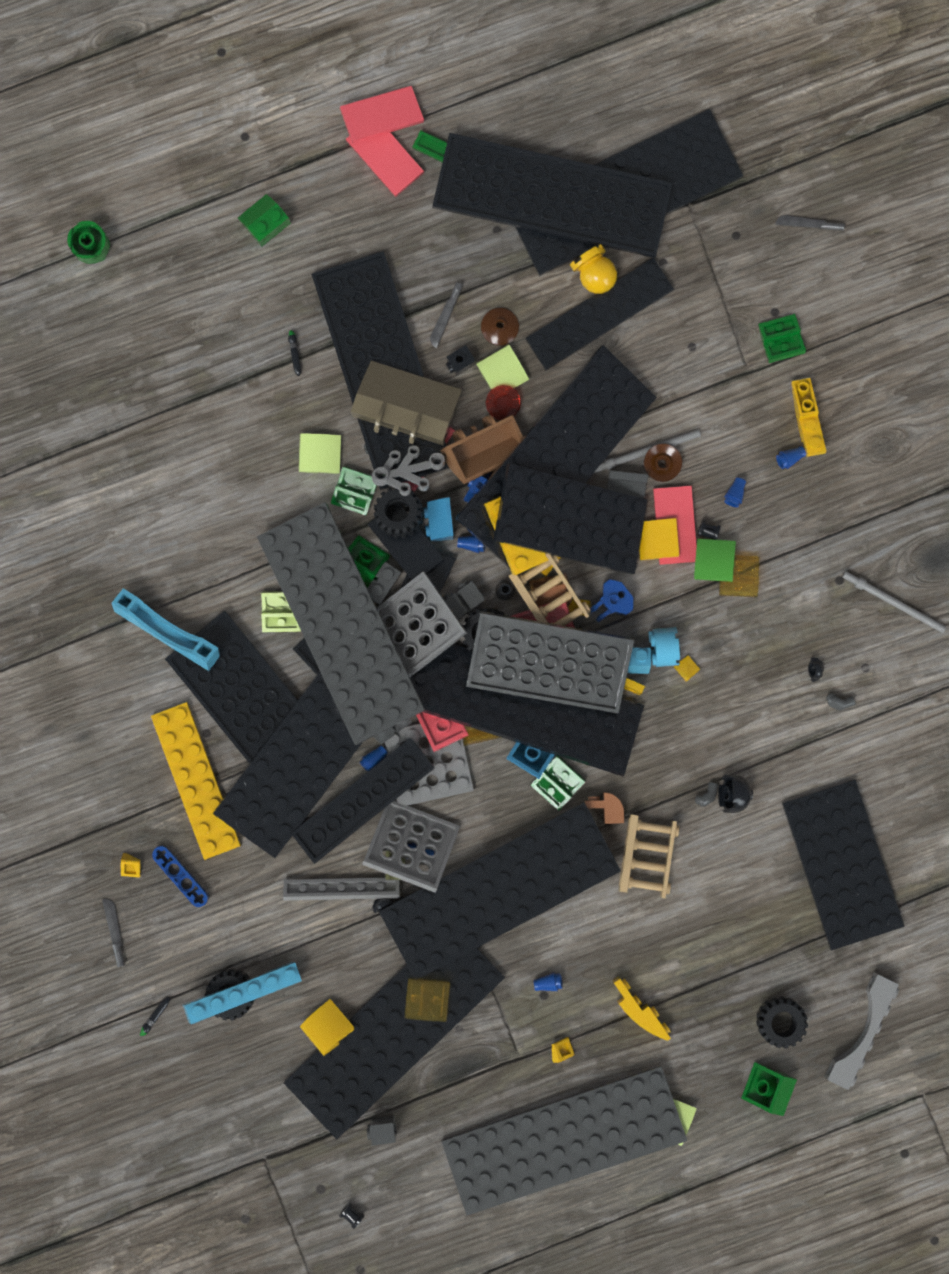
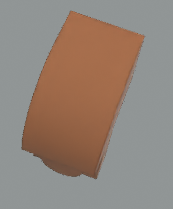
M603 792V800H600L599 796H590L588 800H584L588 809L603 808V822L605 824L624 823L623 805L613 794Z

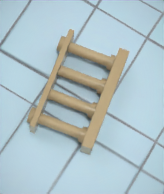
M545 554L549 559L548 561L535 566L523 575H509V578L537 621L548 623L545 618L548 616V613L571 598H574L579 608L554 624L565 626L582 614L587 619L590 617L588 614L591 611L585 601L581 603L558 567L559 560L556 556ZM553 565L558 575L534 591H528L525 587L526 581ZM563 581L569 591L546 606L538 607L535 602L537 597Z
M629 814L618 890L626 893L628 888L631 889V887L661 891L660 897L666 899V894H670L671 883H668L674 838L678 837L679 834L677 821L671 820L670 826L641 822L638 819V815ZM641 829L669 834L668 845L638 841L635 838L636 831ZM644 849L666 853L665 864L636 860V858H632L633 851ZM634 868L663 872L662 884L635 880L633 877H630V871Z

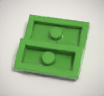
M697 539L694 579L733 582L736 541Z

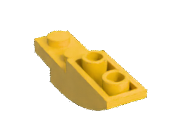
M811 378L792 381L795 413L806 456L826 454Z
M619 976L615 978L613 983L623 996L617 1002L624 1012L649 1033L664 1040H670L671 1038L668 1033L671 1031L665 1022L662 1024L659 1022L657 1017L660 1015L654 1006L650 1008L646 1004L640 1008L642 1003L637 995L632 996L628 990L631 987L625 978L622 981Z

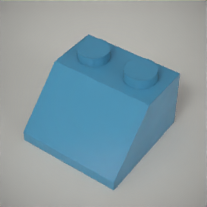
M450 497L427 502V507H424V516L429 519V526H425L426 537H430L431 542L454 540Z
M516 742L506 759L540 779L555 754Z

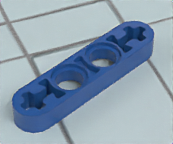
M166 846L155 848L152 853L154 861L195 907L206 905L209 899L207 892L171 850ZM165 850L166 853L164 856L167 858V860H169L171 857L173 861H170L169 863H167L166 866H164L163 863H165L166 861L163 858L158 859L157 856L159 855V853L157 851ZM171 864L179 866L178 874L173 875L170 873L169 866ZM188 878L192 881L190 889L182 887L183 879ZM195 887H197L198 890H196L195 892L198 895H204V897L202 898L204 902H196V895L192 893L190 896L188 892L192 891Z

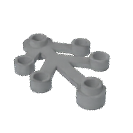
M413 445L408 448V453L399 467L391 470L394 464L401 461L400 452L393 450L390 452L384 466L378 467L373 471L372 481L378 486L388 484L398 489L401 495L407 496L411 493V487L408 483H401L394 479L400 476L418 485L419 490L427 491L430 487L429 480L412 473L430 468L440 470L445 465V458L441 453H433L429 461L410 465L412 460L420 455L419 448ZM421 483H426L427 485H426V486H421L420 484H421Z

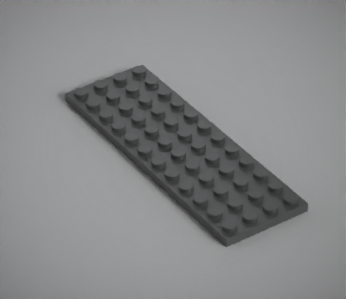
M324 502L257 536L354 744L358 745L426 711L327 503Z
M660 1065L443 1139L441 1142L466 1215L468 1216L686 1142L687 1138L664 1071Z

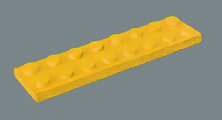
M188 702L151 715L204 860L240 847L241 844L235 829L213 814V811L223 800V796Z

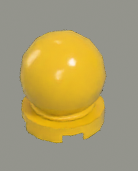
M602 244L598 248L595 246L580 256L582 260L577 263L573 261L570 264L574 272L580 271V280L583 287L595 294L608 292L614 287L617 280V271L614 263L609 258L603 257L606 250Z

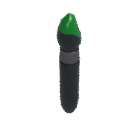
M290 330L288 342L290 343L295 374L300 376L301 364L296 343L297 337Z
M166 997L161 1001L147 1022L142 1026L140 1036H145L150 1032L151 1026L154 1025L168 1006L170 997Z

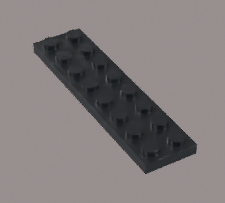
M652 258L617 280L614 287L608 292L593 295L531 334L525 340L544 370L547 371L673 292L674 288L656 260Z
M410 738L293 831L291 835L311 861L316 864L434 770L435 767L415 741Z

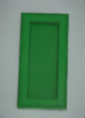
M420 130L412 149L443 162L447 142Z

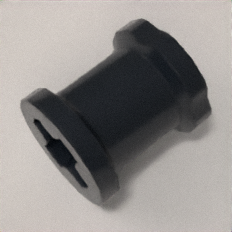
M702 520L697 536L700 537L702 535L712 540H717L721 526H714Z
M349 1202L343 1208L339 1217L346 1219L351 1224V1227L355 1229L364 1218V1214H360Z

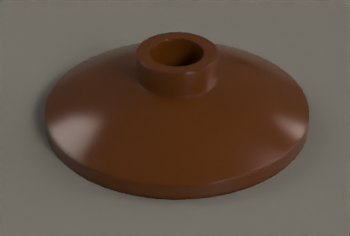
M495 308L487 312L483 317L481 331L489 343L496 346H504L516 338L519 331V323L516 316L510 310ZM497 323H503V328H498L496 326Z
M657 444L646 453L644 468L652 479L659 482H667L674 479L681 471L682 458L675 447L669 444ZM660 460L665 461L666 465L664 467L659 466Z

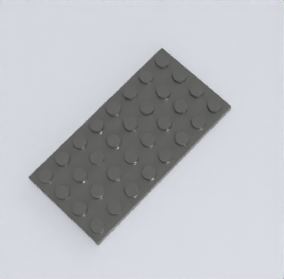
M480 611L466 687L619 713L634 638Z

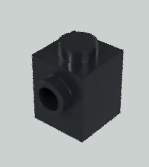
M465 345L446 357L447 363H445L450 373L454 372L458 376L476 365V360Z

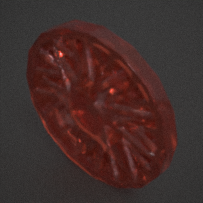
M499 385L491 389L487 394L485 404L487 411L492 417L497 420H503L511 415L514 417L520 409L521 400L514 388L508 385Z

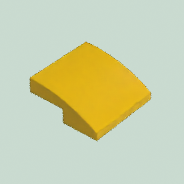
M676 518L644 521L639 547L640 560L679 557Z
M331 999L320 1006L300 1026L323 1056L337 1047L340 1040L354 1031V1026Z

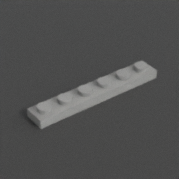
M385 878L284 880L283 886L284 901L400 898V880H385Z

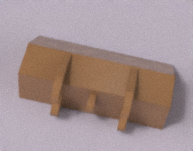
M491 415L482 418L484 429L478 431L475 426L470 427L472 435L467 437L461 429L453 432L455 443L446 446L441 452L448 467L463 484L497 469L522 440L523 435L513 415L497 423Z

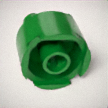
M81 221L74 228H71L68 233V246L78 260L86 264L104 261L109 252L110 242L108 236L98 224L92 221Z

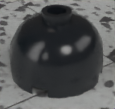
M724 775L721 779L724 780L723 785H719L718 788L719 806L724 807L725 810H722L724 813H739L745 810L753 799V790L743 777Z

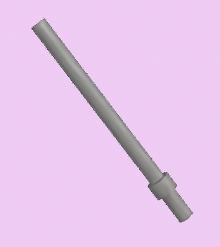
M698 429L657 444L675 446L701 437ZM657 444L614 459L612 457L605 459V462H602L594 473L605 469L611 470L616 468L615 466L643 457L650 448Z
M847 571L844 572L842 578L855 584L854 587L866 590L941 633L945 631L946 626L872 586L867 583L866 579L858 578Z

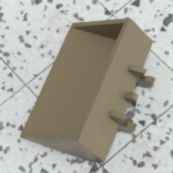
M371 361L357 391L351 414L355 418L374 423V432L376 433L383 426L393 429V435L397 436L398 431L410 435L409 443L411 444L418 437L444 446L462 389Z

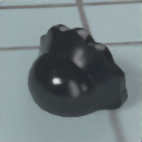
M811 658V662L808 665L811 681L815 682L823 676L824 671L823 662L819 658Z
M394 898L376 899L372 906L373 912L378 913L396 901Z

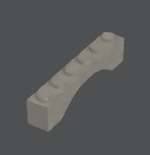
M875 972L873 973L866 988L868 1015L864 1030L849 1050L832 1059L824 1076L827 1080L849 1090L850 1086L853 1087L857 1080L856 1074L865 1064L866 1059L864 1057L867 1051L870 1052L873 1047L874 1041L872 1040L875 1034H878L882 1028L881 1021L890 1011L891 1006L889 1005L891 1000L895 999L898 995L899 984Z

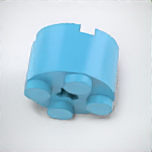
M676 627L657 628L648 631L649 643H651V647L653 646V650H651L652 665L664 667L680 664L678 661L680 660L679 638L675 639V633H678Z

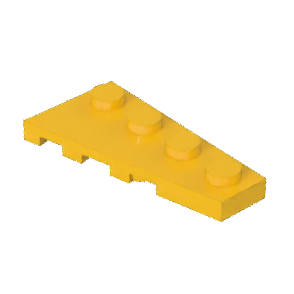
M501 496L484 503L494 530L496 528ZM500 543L513 575L520 574L549 560L545 553Z

